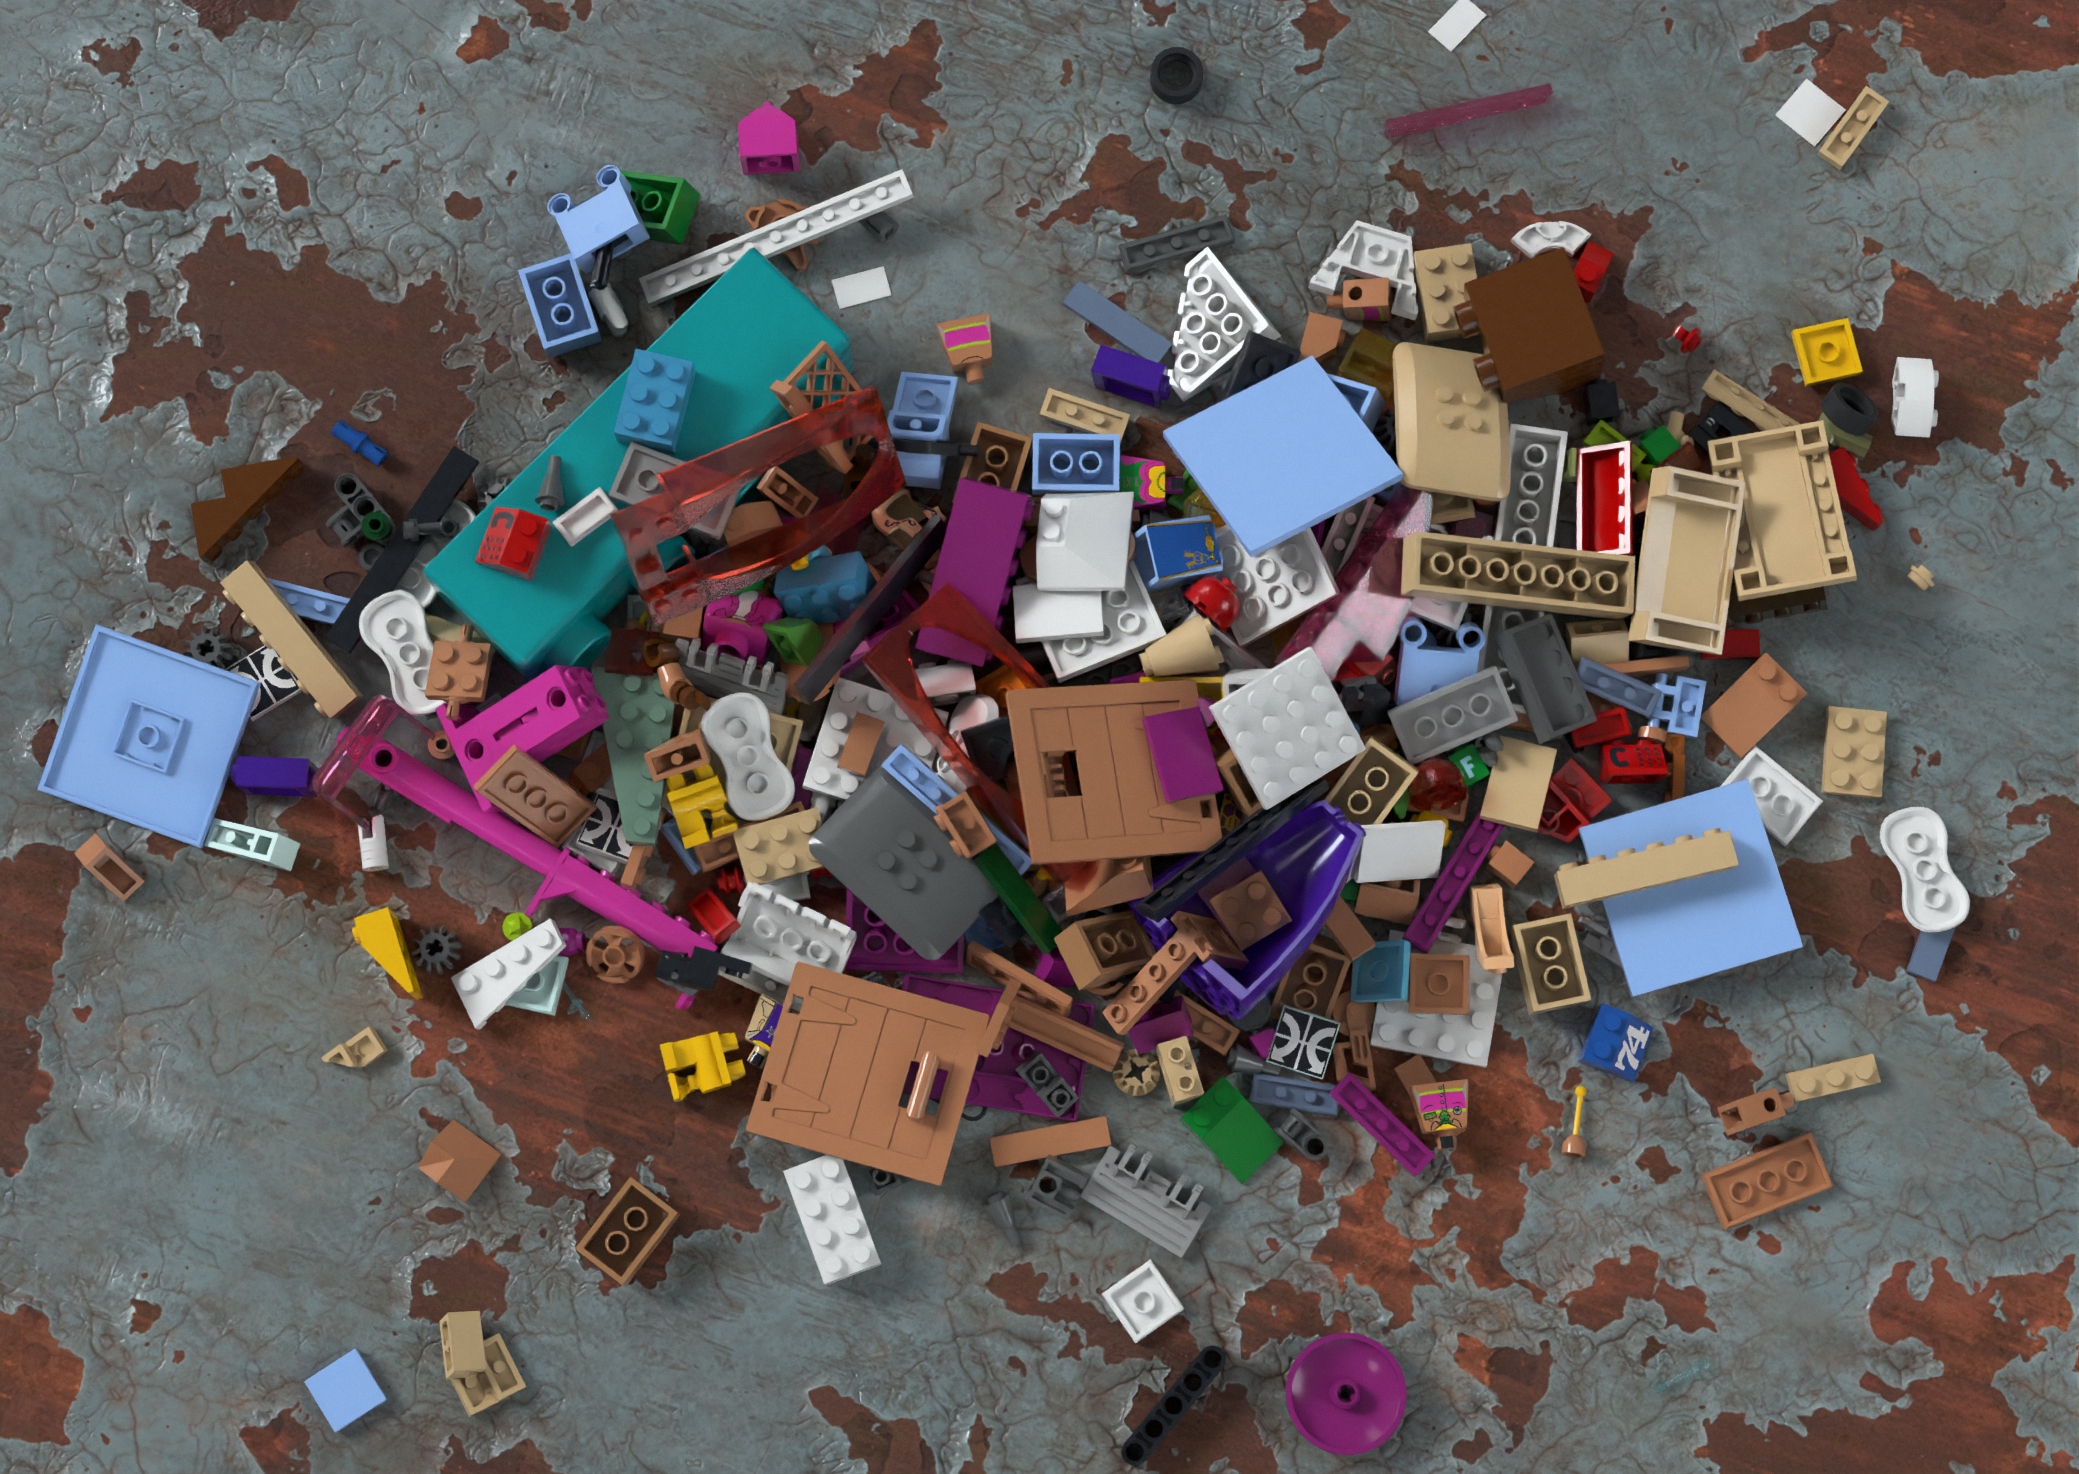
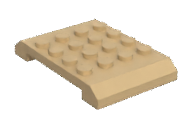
M1823 420L1707 441L1712 474L1746 482L1733 571L1739 601L1857 581L1853 556L1849 548L1829 456V445Z

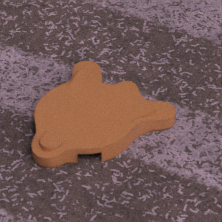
M777 199L776 202L768 205L750 207L746 211L745 219L754 231L809 207L801 206L791 200ZM819 237L777 254V256L787 258L797 271H804L808 268L809 261L803 247L806 244H818Z

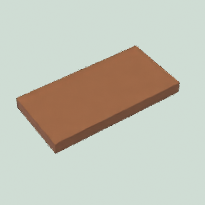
M515 744L474 784L476 792L556 848H559L597 809L593 801Z
M1811 1132L1700 1175L1723 1230L1834 1187Z

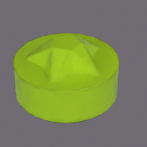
M519 912L508 915L503 922L504 935L510 941L533 929L530 918Z

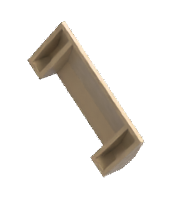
M1673 466L1652 469L1635 587L1634 610L1631 616L1628 641L1658 647L1722 655L1746 482Z

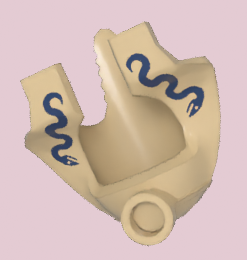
M893 473L887 476L884 489L876 494L870 506L875 527L899 547H902L903 550L922 529L918 522L926 517L930 519L933 515L941 517L944 523L947 519L941 513L938 506L932 508L913 500L909 491L901 487L903 485L902 478Z

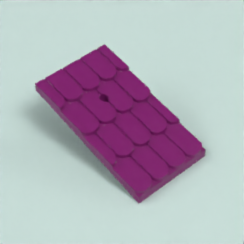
M904 974L902 982L903 991L988 1014L989 1022L1004 992L1002 989ZM1017 993V996H1020V997H1022V998L1028 1000L1027 998H1025V997H1023L1022 995H1020V994ZM1072 1001L1071 1013L1067 1018L1092 1028L1095 1005ZM1008 1027L998 1050L992 1048L988 1057L979 1054L965 1104L1075 1122L1077 1120L1086 1061ZM1037 1050L1079 1097L1058 1118L1015 1070ZM911 1062L902 1094L911 1095L920 1063ZM937 1068L929 1098L941 1099L948 1071Z

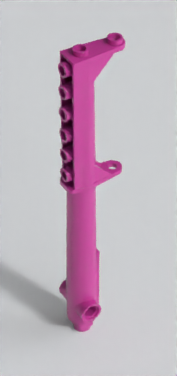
M345 727L339 734L334 746L351 756L349 762L451 826L456 823L546 877L525 912V916L528 918L534 915L543 901L569 896L614 924L630 929L641 940L660 951L664 949L671 952L688 953L689 957L692 956L695 946L714 952L719 951L720 948L715 945L716 941L708 933L702 930L698 935L689 929L692 924L678 915L675 919L664 914L667 908L654 900H651L650 904L641 900L640 896L642 893L636 889L634 892L623 889L615 884L617 878L602 869L600 873L592 870L589 868L592 862L579 854L575 858L571 857L573 853L571 849L565 847L563 851L559 850L502 813L483 812L476 796L371 731L364 737L349 727ZM388 756H392L391 763L386 767H382L383 760ZM682 993L675 1008L687 1011L696 996Z

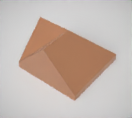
M453 1119L431 1141L418 1168L436 1183L466 1203L502 1154Z

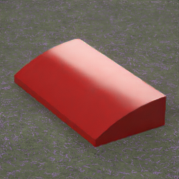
M1631 441L1577 448V550L1627 556L1633 554Z

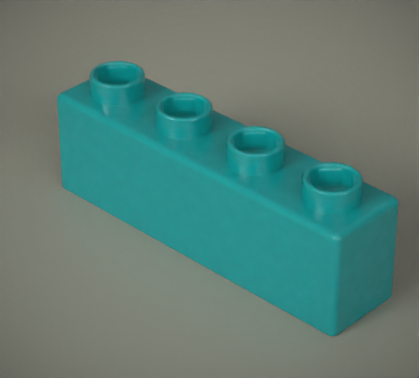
M754 247L750 248L646 350L693 361L696 369L675 455L665 452L660 453L741 483L742 487L733 508L742 504L754 503L762 495L756 487L772 464L767 457L798 427L769 389L776 380L783 382L821 341L828 343L850 374L854 370L849 336ZM825 353L817 359L816 370H826L827 356ZM631 365L431 560L423 570L424 575L437 594L465 622L474 626V630L485 641L491 643L496 652L527 682L535 679L555 665L587 669L604 651L612 637V631L602 620L635 588L645 598L652 599L656 594V587L664 585L668 588L672 584L673 579L678 578L675 571L689 565L694 557L695 549L685 540L688 532L687 527L609 498L610 490L630 445L617 442L614 429ZM833 374L832 390H841L842 376L840 374ZM802 375L795 383L799 390H807L808 375ZM816 375L814 390H824L825 375ZM855 394L848 395L847 409L855 399ZM823 395L813 396L812 408L814 410H822ZM831 395L829 410H839L840 395ZM829 415L828 428L838 420V415ZM554 455L561 457L559 475L561 476L565 504L555 511H547L535 502V498L546 473H548L549 458ZM600 487L618 509V513L570 547L552 522ZM495 507L521 509L549 520L552 529L532 581L475 562Z

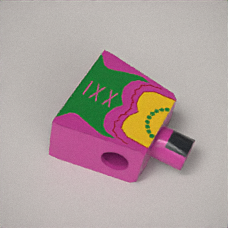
M1124 455L1120 456L1119 492H1134L1133 510L1139 509V513L1147 512L1149 508L1152 510L1166 508L1167 494H1183V477H1167L1165 462Z

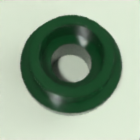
M371 512L363 518L361 529L368 539L379 541L388 536L391 530V523L384 513ZM374 521L381 523L380 528L377 530L371 529V524Z

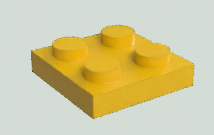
M1848 318L1799 328L1791 332L1805 387L1861 375L1863 372Z

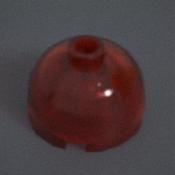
M1430 757L1418 765L1416 769L1419 772L1408 786L1411 805L1417 809L1432 811L1431 805L1442 804L1441 810L1456 806L1466 799V792H1468L1463 771L1455 763L1440 757Z

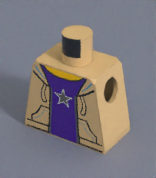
M763 993L759 998L745 1035L746 1041L755 1045L747 1061L760 1069L764 1067L783 1008L782 1004ZM790 1009V1012H789V1013H794V1014L799 1015L798 1013H796V1012H794L793 1010Z

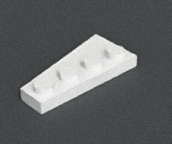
M548 919L451 977L476 1029L480 1030L493 1013L499 1012L506 1005L505 1002L516 991H520L528 984L527 981L537 971L540 972L567 946L554 920Z

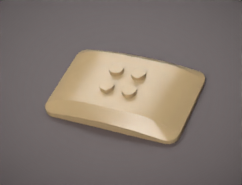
M1402 342L1395 347L1393 351L1396 455L1397 466L1403 473V478L1400 482L1404 486L1411 489L1490 501H1502L1510 493L1508 405L1503 403L1498 388L1484 392L1481 387L1473 359L1484 354Z

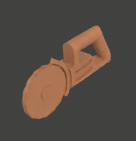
M1350 990L1342 993L1337 998L1332 1012L1334 1020L1341 1023L1338 1032L1349 1037V1042L1336 1043L1332 1049L1337 1081L1340 1082L1347 1075L1344 1050L1351 1049L1353 1064L1366 1068L1368 1078L1355 1074L1352 1075L1369 1091L1376 1090L1368 1034L1373 1030L1371 1026L1374 1022L1376 1007L1374 1002L1358 1003L1351 1001Z

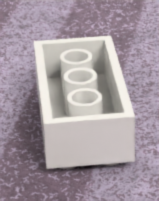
M825 1155L783 1171L825 1285L881 1265L843 1159Z

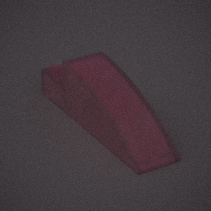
M1404 485L1399 486L1334 577L1341 594L1310 611L1275 660L1274 664L1276 666L1305 648L1312 647L1331 682L1337 676L1339 666L1347 659L1352 663L1381 662L1384 660L1401 629L1413 600L1411 596L1401 595L1403 538L1415 531L1429 533L1434 492L1411 489Z

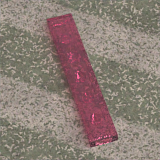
M1551 83L1387 119L1383 128L1385 138L1390 139L1547 104L1553 93Z

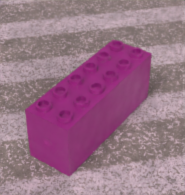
M968 477L960 478L915 649L981 667L986 665L988 661L994 660L998 643L993 642L995 633L999 634L1002 631L1006 616L1001 614L1002 607L1009 604L1013 587L1008 586L1010 577L1017 575L1020 565V559L1016 558L1018 548H1024L1028 531L1023 530L1025 521L1032 519L1036 503L1031 501V494Z

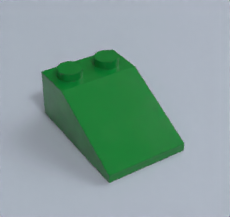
M621 171L631 184L630 194L650 236L649 239L662 243L682 245L701 194L684 178Z
M1224 1076L1179 1120L1241 1184L1284 1143Z

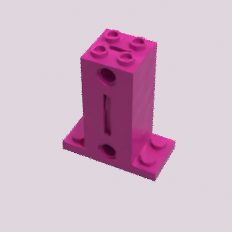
M555 665L482 713L475 705L460 704L458 720L456 721L445 718L448 707L447 703H443L435 709L483 812L506 813L476 792L474 784L514 744L541 763L609 720L606 704L598 695L593 685L594 678L586 668Z

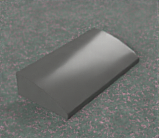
M1551 613L1507 629L1494 636L1539 744L1597 721Z

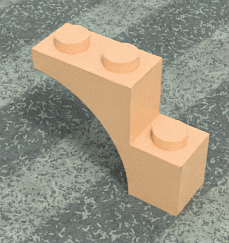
M1498 883L1469 885L1470 920L1475 926L1476 960L1489 973L1507 972L1506 968H1514V956L1510 949L1506 931L1502 887Z

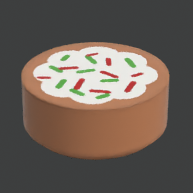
M1641 726L1638 729L1637 739L1652 740L1653 744L1662 745L1666 743L1668 733L1661 728Z

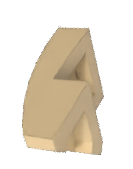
M368 1026L346 1043L339 1044L321 1057L324 1062L362 1068L383 1055L388 1049L373 1026Z

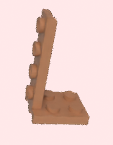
M1177 911L1172 916L1171 921L1177 927V932L1102 1012L1117 1034L1123 1035L1127 1033L1197 956H1199L1202 962L1207 963L1212 959L1224 968L1242 970L1249 963L1216 919Z
M1011 978L996 1006L976 1052L988 1057L992 1048L998 1050L1008 1027L1106 1071L1112 1072L1125 1043L1017 996L1022 982Z

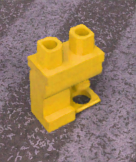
M710 764L693 769L696 778L687 782L683 773L666 778L668 786L667 796L685 849L710 841V833L702 811L705 809L710 810L713 817L711 823L713 838L738 830L735 816L730 814L724 806L728 799L718 772H713Z
M718 1031L686 1040L660 1044L666 1073H669L667 1076L674 1102L682 1101L687 1094L697 1089L702 1094L729 1087L732 1081L746 1076L742 1059L726 1063L724 1053L739 1049L735 1033L719 1035ZM693 1066L696 1069L694 1075H688L686 1078L671 1073Z

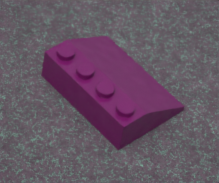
M847 889L846 926L856 932L857 938L845 970L963 974L964 934L941 958L934 961L926 960Z

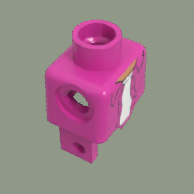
M715 585L704 615L701 648L707 652L708 647L715 643L719 645L717 652L719 657L721 653H725L747 662L751 655L757 658L756 665H762L773 647V643L762 627L767 622L781 619L784 608L776 595L773 599L763 596L758 589L732 595L723 586Z

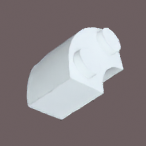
M1897 357L1892 379L1893 411L1891 423L1895 435L1930 437L1931 427H1936L1938 412L1934 409V388L1938 385L1939 373L1937 370H1933L1931 359Z

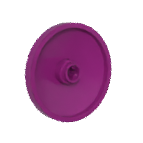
M1336 1333L1324 1336L1309 1344L1293 1362L1286 1381V1405L1294 1426L1308 1442L1321 1450L1334 1454L1354 1455L1378 1447L1394 1433L1402 1419L1406 1406L1405 1379L1396 1359L1380 1343L1360 1334ZM1342 1388H1346L1350 1392V1396L1346 1400L1339 1397Z

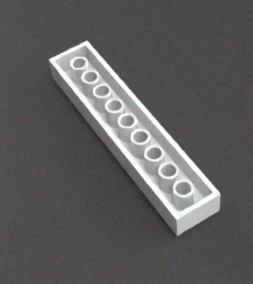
M1510 424V493L1504 500L1497 502L1492 535L1494 537L1493 540L1553 547L1568 432ZM1483 605L1480 628L1485 635V643L1479 652L1477 673L1496 665L1515 713L1527 715L1494 636L1507 629L1544 616V611Z

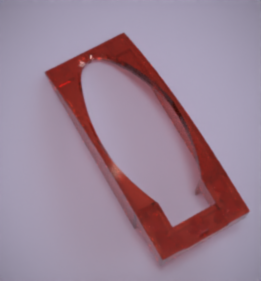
M873 385L659 473L656 476L662 490L661 494L610 515L644 608L654 626H657L740 591L800 560L858 523L906 484L877 387ZM860 435H870L878 441L879 450L871 468L848 499L696 561L689 547L683 545L682 549L688 565L669 573L665 572L656 544L687 532L709 511L757 476L794 457L837 441Z
M946 583L859 659L1000 828L1011 839L1019 838L1029 850L1022 802L1004 791L979 769L946 729L929 701L912 664L909 653L910 638L914 631L921 628L931 627L950 632L979 646L1006 663L1027 689L1051 687L954 587ZM1077 771L1074 774L1075 781H1080L1079 773ZM1082 861L1040 865L1055 883H1065L1087 863Z

